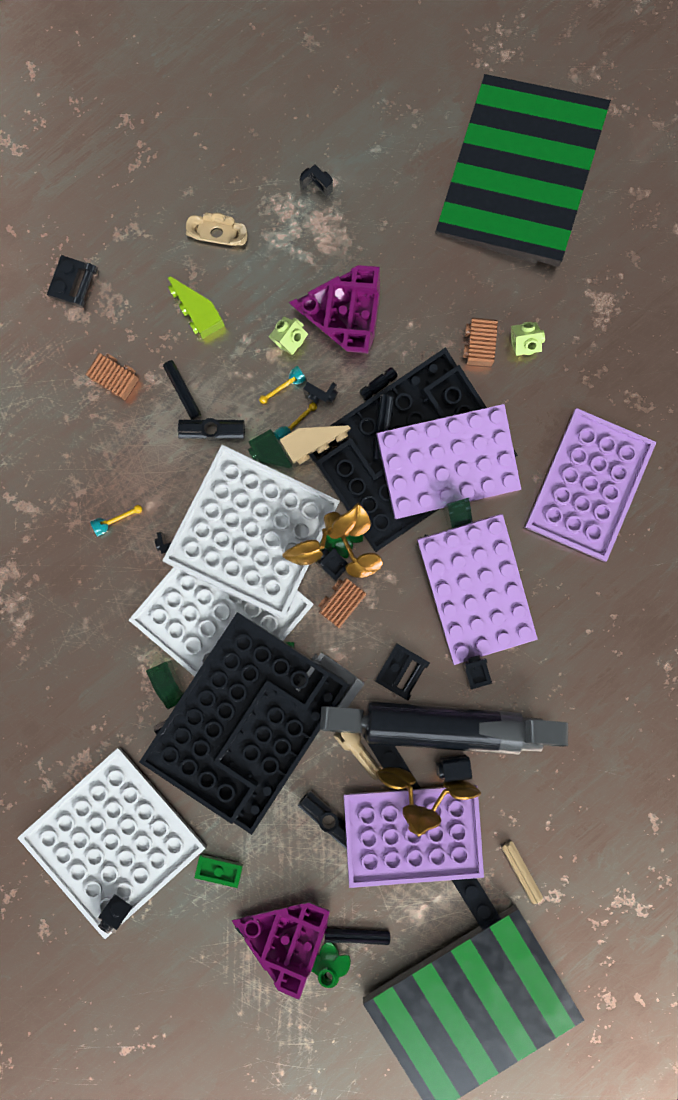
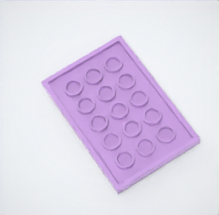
M505 404L376 433L395 519L521 490Z
M576 408L525 528L603 562H607L656 442Z
M503 514L494 515L417 539L454 665L466 662L467 658L480 655L482 657L538 640Z
M446 788L413 789L414 805L432 809L440 794ZM408 790L343 794L349 888L484 878L478 797L461 800L453 798L450 793L446 794L435 811L441 817V824L418 837L409 831V824L402 814L403 807L409 805Z

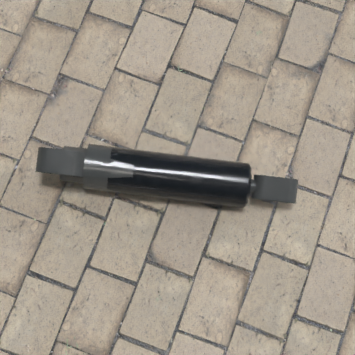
M370 701L367 705L366 715H363L364 710L321 707V731L362 733V730L365 729V740L368 744L519 755L521 751L541 752L544 746H568L567 722L523 717L520 712Z

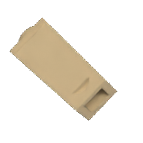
M346 425L298 428L281 438L280 443L292 463L298 462L301 465L310 459L309 455L317 451L319 454L328 449V443L333 440L339 442L346 438L350 427Z

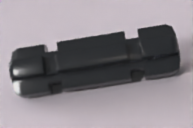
M392 367L387 369L384 375H379L369 383L368 387L365 386L359 391L364 400L371 398L373 393L376 394L388 385L389 381L392 382L398 376L397 372Z

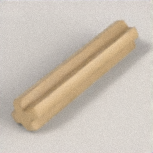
M512 841L504 843L502 850L532 904L541 902L543 896Z

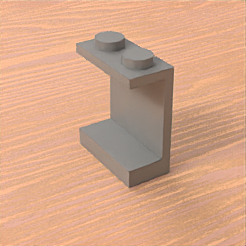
M323 652L319 656L315 653L312 657L313 661L350 683L335 706L348 708L365 682ZM312 666L307 672L309 677L315 670ZM298 677L299 686L304 685L306 677Z

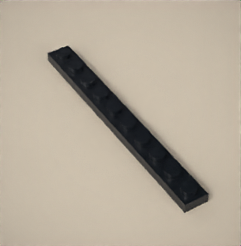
M368 744L383 769L389 767L401 768L412 774L396 746ZM417 781L411 785L413 789H421ZM477 878L452 880L479 926L498 915L497 910Z

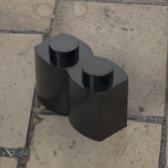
M463 754L440 757L439 762H436L437 776L442 778L444 782L472 779L469 756Z

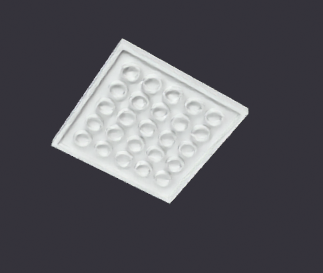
M221 445L162 561L284 619L309 565L292 563L283 558L282 554L295 545L307 540H317L320 544L323 535L322 529L326 528L324 516L330 512H335L340 501Z
M173 567L131 616L129 621L195 677L237 612L284 641L314 604L297 590L284 619Z
M120 747L18 837L19 841L104 939L112 932L107 934L98 927L99 923L96 920L114 894L133 906L121 923L123 924L207 847Z

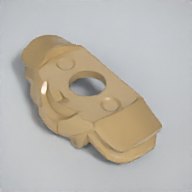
M204 213L203 217L192 215L187 219L186 235L197 240L230 246L244 245L247 241L245 225L236 223L234 218L225 216L222 213ZM214 228H219L223 231V234L218 238L212 237L210 233Z

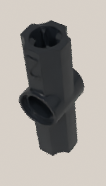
M214 418L179 420L178 438L208 439L210 441L218 439H244L245 421L216 420ZM216 425L217 431L214 434H207L208 426Z
M310 790L303 796L297 806L310 816L324 832L329 833L347 850L345 821L334 809L327 806ZM330 815L334 817L335 821L327 825L322 821L325 816Z

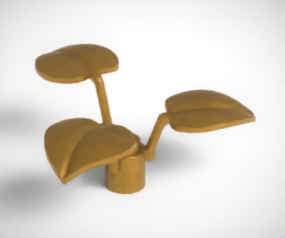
M359 503L343 515H340L338 512H330L324 516L326 528L322 529L323 535L320 544L317 540H307L295 545L282 554L283 558L297 565L313 564L323 556L321 549L325 547L326 536L329 535L332 539L342 538L352 560L345 567L350 576L356 578L368 577L377 572L382 566V559L376 553H365L356 558L346 539L348 535L360 536L370 528L369 516Z
M394 767L380 769L376 772L379 780L386 786L394 789H408L409 805L403 807L402 814L409 824V831L418 837L441 824V817L435 811L446 794L450 793L453 798L461 800L472 799L481 795L479 789L466 780L443 782V786L446 789L442 791L432 809H427L414 805L413 788L411 785L416 782V779L410 772Z

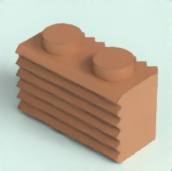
M471 318L470 324H466L465 337H468V345H464L463 358H466L467 365L492 367L495 360L498 320Z
M98 353L85 375L125 401L139 380L134 375L136 371L127 365L121 367L117 364L118 360L108 353L105 356Z
M347 578L344 581L339 579L332 588L335 591L330 598L325 596L318 605L321 608L319 613L338 628L342 626L366 596L364 591Z

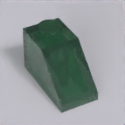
M271 429L249 441L251 448L247 450L253 460L258 459L264 465L289 472L294 470Z
M469 498L446 504L443 508L449 529L473 522Z
M171 660L146 670L156 694L167 710L176 706L183 696L184 690Z

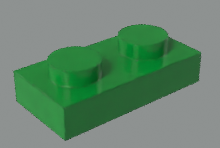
M200 854L194 878L238 888L243 864Z

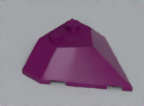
M357 265L350 272L331 279L309 291L307 295L298 300L290 301L289 304L347 352L369 353L375 336L379 307L380 267Z
M307 902L233 919V924L236 928L238 927L245 938V942L263 969L271 976L277 990L300 1000L321 946L330 910Z

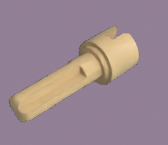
M336 732L333 736L341 747L352 752L372 779H379L376 772L380 770V767L361 744V735L359 733Z

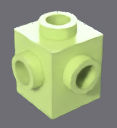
M283 317L277 322L269 338L281 350L293 355L297 348L303 344L308 333L302 328L304 325L298 319Z
M525 322L520 325L511 326V346L516 356L542 352L545 334L544 330H540L537 322Z

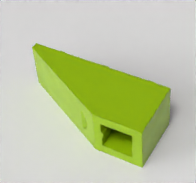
M168 277L171 283L168 288L173 297L178 296L182 302L179 304V307L184 316H190L192 322L189 324L195 335L200 333L203 339L225 326L210 300L173 277Z

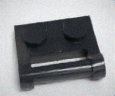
M61 255L47 295L53 299L84 308L86 302L84 298L93 274H96L98 267ZM81 270L85 271L76 297H73L72 294Z
M396 643L374 681L409 701L412 696L410 694L423 670L428 668L430 662ZM412 660L417 662L404 688L400 689L397 687Z

